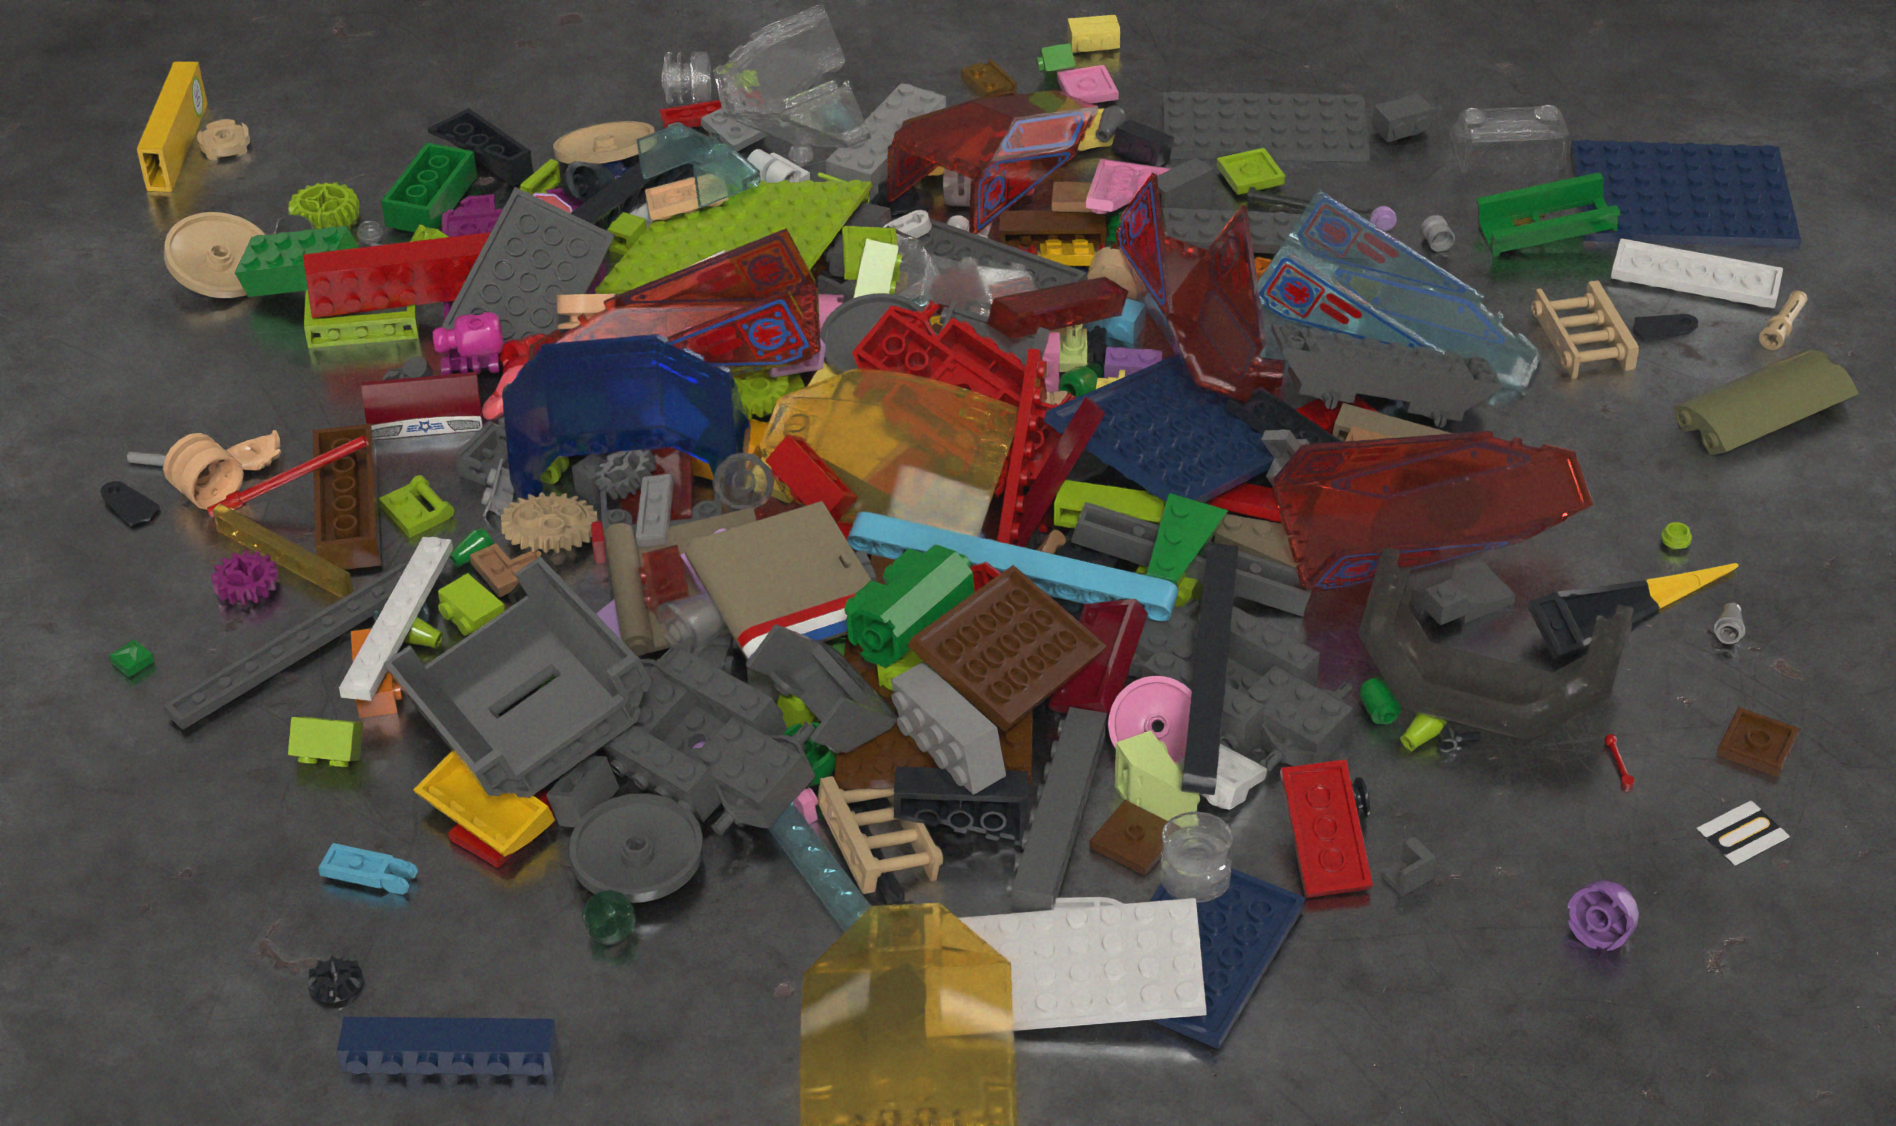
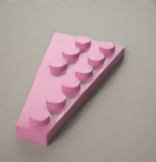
M1100 159L1087 195L1085 208H1089L1097 214H1106L1107 211L1113 212L1136 200L1147 186L1148 180L1170 169Z

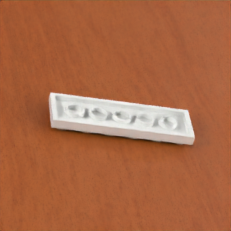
M1620 239L1611 278L1623 282L1645 284L1650 287L1672 289L1677 292L1699 294L1704 297L1721 298L1731 302L1775 308L1783 268Z

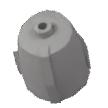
M946 164L943 175L945 204L956 207H972V204L978 203L979 182L984 178L985 171L974 168V165ZM986 175V178H985V179L982 181V183H981V188H982L983 183L988 180L987 175ZM991 182L986 183L987 188L985 190L983 186V202H985L984 193L988 190Z

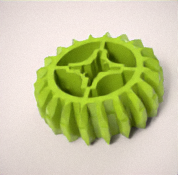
M326 181L324 184L316 182L314 186L306 185L305 190L299 189L298 194L292 195V200L289 201L288 214L300 215L309 219L314 229L347 226L351 230V225L357 224V219L360 218V204L357 195L353 189L347 188L346 184L339 186L338 182L329 184Z

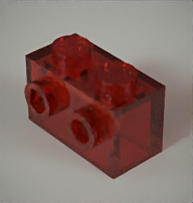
M678 545L642 553L644 566L638 568L642 584H647L648 587L647 590H643L647 609L653 607L657 619L693 610L685 568Z

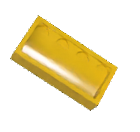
M452 751L413 789L418 796L504 857L530 843L555 821L549 807L534 796L530 798L518 797L516 794L501 793L500 796L488 795Z

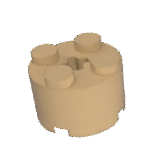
M1105 247L1093 256L1087 273L1088 281L1084 287L1136 300L1142 278L1121 247L1119 249ZM1124 248L1143 274L1141 259L1133 251ZM1127 262H1128V264L1130 265V267L1132 268V270L1134 271V273H1133V272H1130L1131 269L1129 270L1128 265H1127Z

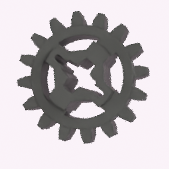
M638 442L633 447L627 444L622 451L617 448L616 454L613 453L607 456V463L600 464L599 467L602 471L596 473L595 476L598 480L595 484L599 487L600 491H606L607 498L611 497L612 500H616L620 496L622 499H625L628 493L631 492L634 495L636 494V489L639 490L641 488L643 477L652 476L650 472L656 470L657 467L654 463L657 459L645 444L641 446Z

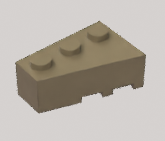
M1226 514L1221 528L1215 533L1214 543L1239 545L1238 551L1303 571L1307 557L1309 529Z

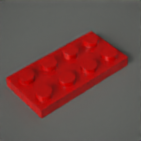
M1347 760L1281 768L1280 775L1305 897L1310 898L1371 889L1373 883Z

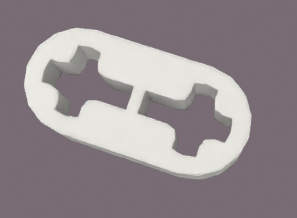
M923 210L913 211L884 226V228H896L897 246L925 235L932 227L928 213Z

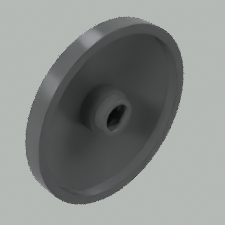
M887 293L867 294L846 301L830 313L821 328L820 338L826 345L825 363L840 377L855 383H862L860 373L853 360L852 351L890 306H898L915 312L917 310L921 312L923 309L908 298Z
M629 794L607 800L586 813L572 832L569 853L573 872L586 889L608 900L623 903H639L662 898L686 884L699 868L703 857V836L699 822L689 810H684L676 804V801L664 796Z

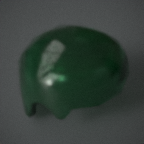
M607 890L598 892L587 901L582 911V919L590 937L595 942H598L600 945L610 946L621 943L632 934L636 923V914L630 901L623 893Z

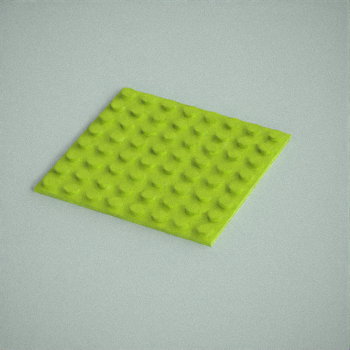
M855 179L849 182H837L836 180L813 182L812 180L790 182L783 180L777 183H767L766 181L724 183L728 201H724L721 205L715 207L705 206L688 214H675L666 220H654L595 289L596 294H628L723 250L729 254L775 235H782L803 274L806 276L873 187L872 181L861 182V180ZM774 239L729 257L730 261L735 264L733 273H739L742 279L737 283L706 295H775L774 290H779L780 293L778 295H783L794 291L796 283L801 281L802 278L796 269L799 275L798 279L761 294H756L737 263V258L774 242H780L785 249L780 239ZM779 245L771 246L740 259V262L743 259L748 261L747 264H742L747 274L748 264L751 259L763 253H770L776 256L781 254L783 256L781 260L784 262L785 267H789V270L785 271L783 277L773 284H760L750 277L755 288L757 285H761V290L795 278V274ZM778 247L779 251L774 252L773 248ZM788 273H793L794 276L789 278L787 275ZM792 284L793 289H788L787 286Z

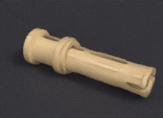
M1793 291L1778 315H1774L1769 319L1767 327L1759 335V341L1765 348L1777 350L1782 347L1785 338L1792 331V322L1807 302V296L1804 292ZM1773 335V338L1771 339V341H1768V339L1770 338V336Z

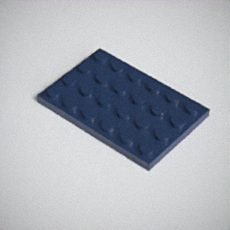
M1183 849L1149 902L1196 898L1207 1015L1153 1019L1150 1021L1219 1049L1305 907L1306 897Z

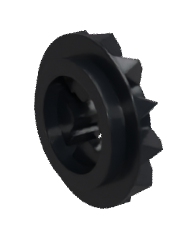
M331 955L330 960L325 962L318 960L317 967L309 969V978L306 982L308 990L314 998L323 1002H339L348 999L359 990L363 982V973L357 960L350 961L346 955L336 959ZM334 972L338 973L337 985H333V981L330 979L331 974Z

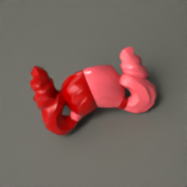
M539 333L535 336L529 335L524 337L523 340H509L503 344V350L499 354V361L503 366V375L496 390L482 407V414L485 419L495 420L504 414L513 415L517 413L518 404L537 389H542V380L533 363H535L534 357L538 353L545 351L553 342V338L550 335L546 336L543 333Z

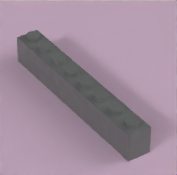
M1069 707L1066 719H1060L1057 734L1060 739L1059 741L1054 740L1051 748V759L1053 761L1052 763H1046L1044 770V781L1046 782L1045 785H1039L1036 803H1038V807H1032L1029 819L1031 830L1025 829L1022 839V849L1024 851L1023 853H1017L1014 866L1016 877L1010 876L1008 881L1007 896L1012 897L1011 911L1054 910L1106 738L1107 713Z

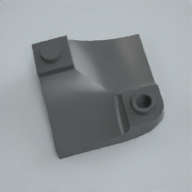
M1454 535L1439 541L1436 548L1471 539L1464 535ZM1469 541L1454 546L1472 545L1475 543L1473 541ZM1478 546L1434 550L1429 556L1414 559L1417 560L1415 564L1396 566L1389 569L1388 572L1479 550L1480 548ZM1481 552L1387 576V580L1420 615L1429 613L1439 625L1457 618L1465 624L1514 604L1516 594L1485 564Z

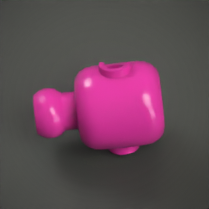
M492 312L461 315L455 319L454 329L438 327L433 330L435 351L440 354H445L451 349H457L460 356H467V358L471 359L472 355L485 357L489 356L490 353L500 354L503 350L500 319Z

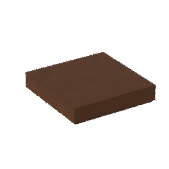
M1738 707L1718 747L1716 755L1779 777L1798 738L1800 728Z

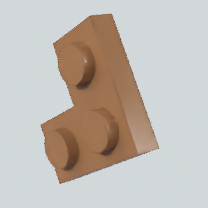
M495 543L470 554V560L474 568L495 593L502 597L510 593L519 583L515 573L534 561L542 553L539 550L535 552L531 550L510 560Z

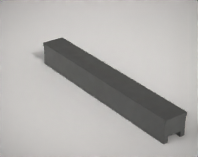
M1085 502L1071 542L1147 566L1158 525ZM1207 547L1185 576L1198 579L1199 584L1204 582ZM1238 551L1234 595L1303 617L1311 595L1310 591L1315 575Z

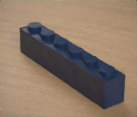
M344 1017L337 1054L342 1072L354 1074L553 1075L558 1038L554 1019Z

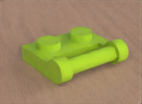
M422 475L415 476L410 484L379 498L380 507L409 538L450 519L455 511L449 502L443 501L429 487V481ZM422 495L435 510L428 512L415 497Z

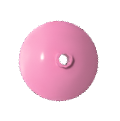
M1165 676L1144 677L1126 686L1116 697L1109 713V735L1115 749L1116 742L1151 730L1158 741L1164 742L1168 754L1174 763L1180 764L1181 759L1185 757L1192 691L1183 683ZM1157 721L1164 723V729L1161 732H1155L1152 729L1153 724Z

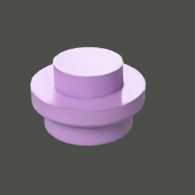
M1380 206L1372 212L1370 222L1379 231H1388L1396 225L1397 217L1395 212L1389 207Z

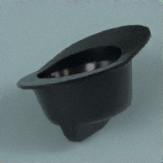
M574 161L568 165L562 181L558 183V188L563 190L569 200L576 203L586 202L616 179L605 166Z
M893 177V188L896 189L898 186L904 183L906 179H904L902 182L895 186ZM896 177V183L899 182V181H900L901 179H903V178L900 177L899 180L897 181V177ZM891 178L878 184V194L871 200V204L890 208L891 215L911 213L916 210L926 211L933 205V197L927 191L915 188L914 184L910 181L895 193H892Z

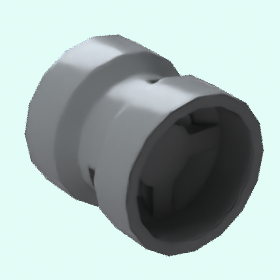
M1430 216L1422 223L1421 233L1433 251L1443 252L1454 244L1455 235L1442 216Z

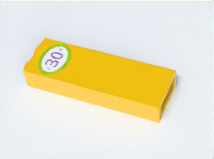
M173 62L140 139L137 153L147 191H173L208 103L199 62Z

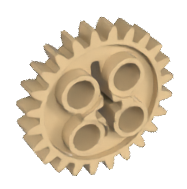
M541 492L539 497L529 494L528 500L518 498V503L510 502L509 508H504V514H501L502 534H505V539L511 540L512 545L520 544L522 550L532 547V552L543 549V552L547 553L549 549H554L556 553H559L560 548L571 551L572 545L582 547V542H590L592 522H598L597 511H593V505H587L586 500L578 501V496L569 499L567 498V493L559 497L556 496L555 492H552L550 496H545Z

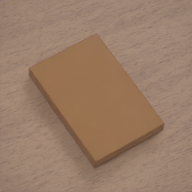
M1054 182L1052 211L1092 212L1091 209L1085 208L1092 182Z

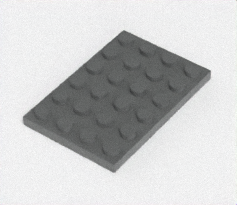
M515 187L441 327L454 329V321L461 315L492 312L500 319L503 344L509 340H523L524 337L529 335L535 336L539 333H543L546 336L550 335L553 338V342L545 351L538 353L534 357L535 363H533L539 372L540 378H543L555 355L554 347H559L560 345L558 343V336H564L567 329H557V325L570 322V316L557 314L556 295L586 294L615 235Z

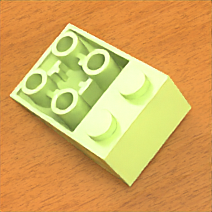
M1151 730L1116 742L1114 787L1122 799L1181 827L1180 836L1190 842L1194 841L1196 825H1198L1197 805L1200 802L1199 793L1181 791L1183 770L1179 763H1174L1164 742L1158 741Z

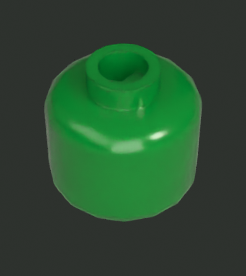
M1075 367L1061 376L1058 390L1067 391V393H1071L1072 396L1074 395L1078 398L1096 390L1098 376L1089 367Z

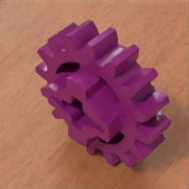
M245 550L243 555L232 553L233 558L230 560L222 558L223 565H215V573L211 574L215 594H219L222 601L229 598V602L232 605L237 600H241L242 605H246L247 600L257 603L259 596L269 597L268 590H276L275 582H279L276 562L271 561L270 555L261 557L260 551H256L253 555H249L248 550Z

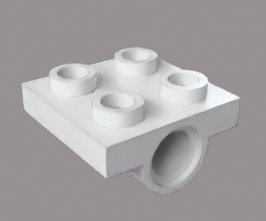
M756 149L749 155L746 161V169L737 174V181H742L743 183H755L757 181L777 183L783 180L802 182L810 180V172L774 152L768 154L761 149Z

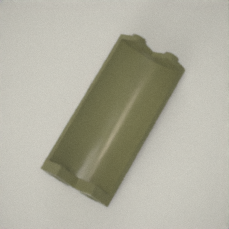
M1808 349L1674 405L1673 408L1676 414V421L1680 425L1681 430L1688 432L1699 429L1703 444L1709 455H1715L1730 451L1856 396L1858 391L1852 379L1840 364L1834 365L1828 360L1829 355L1821 351Z

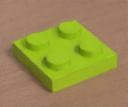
M1265 148L1217 158L1216 167L1237 195L1247 194L1250 187L1256 188L1257 191L1285 184L1284 173Z

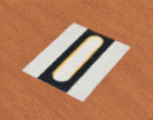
M1752 800L1696 828L1735 866L1790 838Z

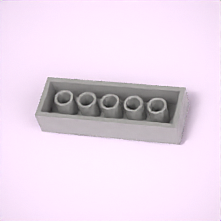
M901 83L826 160V174L847 182L855 179L861 180V182L872 181L873 187L870 189V200H872L878 194V184L891 178L892 145L896 143L899 133L902 132L901 126L903 121L946 108V96L920 89L910 84ZM906 133L900 135L899 142L894 146V151L898 145L910 136ZM912 139L908 140L906 143L899 147V154H897L896 150V174L898 169L897 157L900 156L905 145L908 142L912 141Z

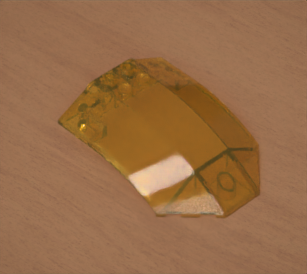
M851 369L779 397L760 443L759 450L763 458L767 459L787 434L802 437L858 497L839 520L840 522L853 524L856 515L864 511L979 537L1014 438L1019 407L925 377L882 370ZM775 478L782 493L784 492L791 505V510L806 506L791 496L789 493L791 489L785 483Z
M941 903L871 906L803 973L800 1044L801 1126H1018L1011 963Z

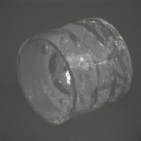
M682 51L677 54V63H674L673 52H665L662 66V87L667 105H674L675 93H678L680 104L685 103L686 93H691L693 104L711 101L709 51H692L690 63H685Z
M1196 811L1182 813L1171 818L1165 824L1161 835L1162 858L1160 878L1163 887L1170 895L1178 899L1196 898V903L1220 897L1229 888L1233 835L1230 827L1221 818L1210 813Z

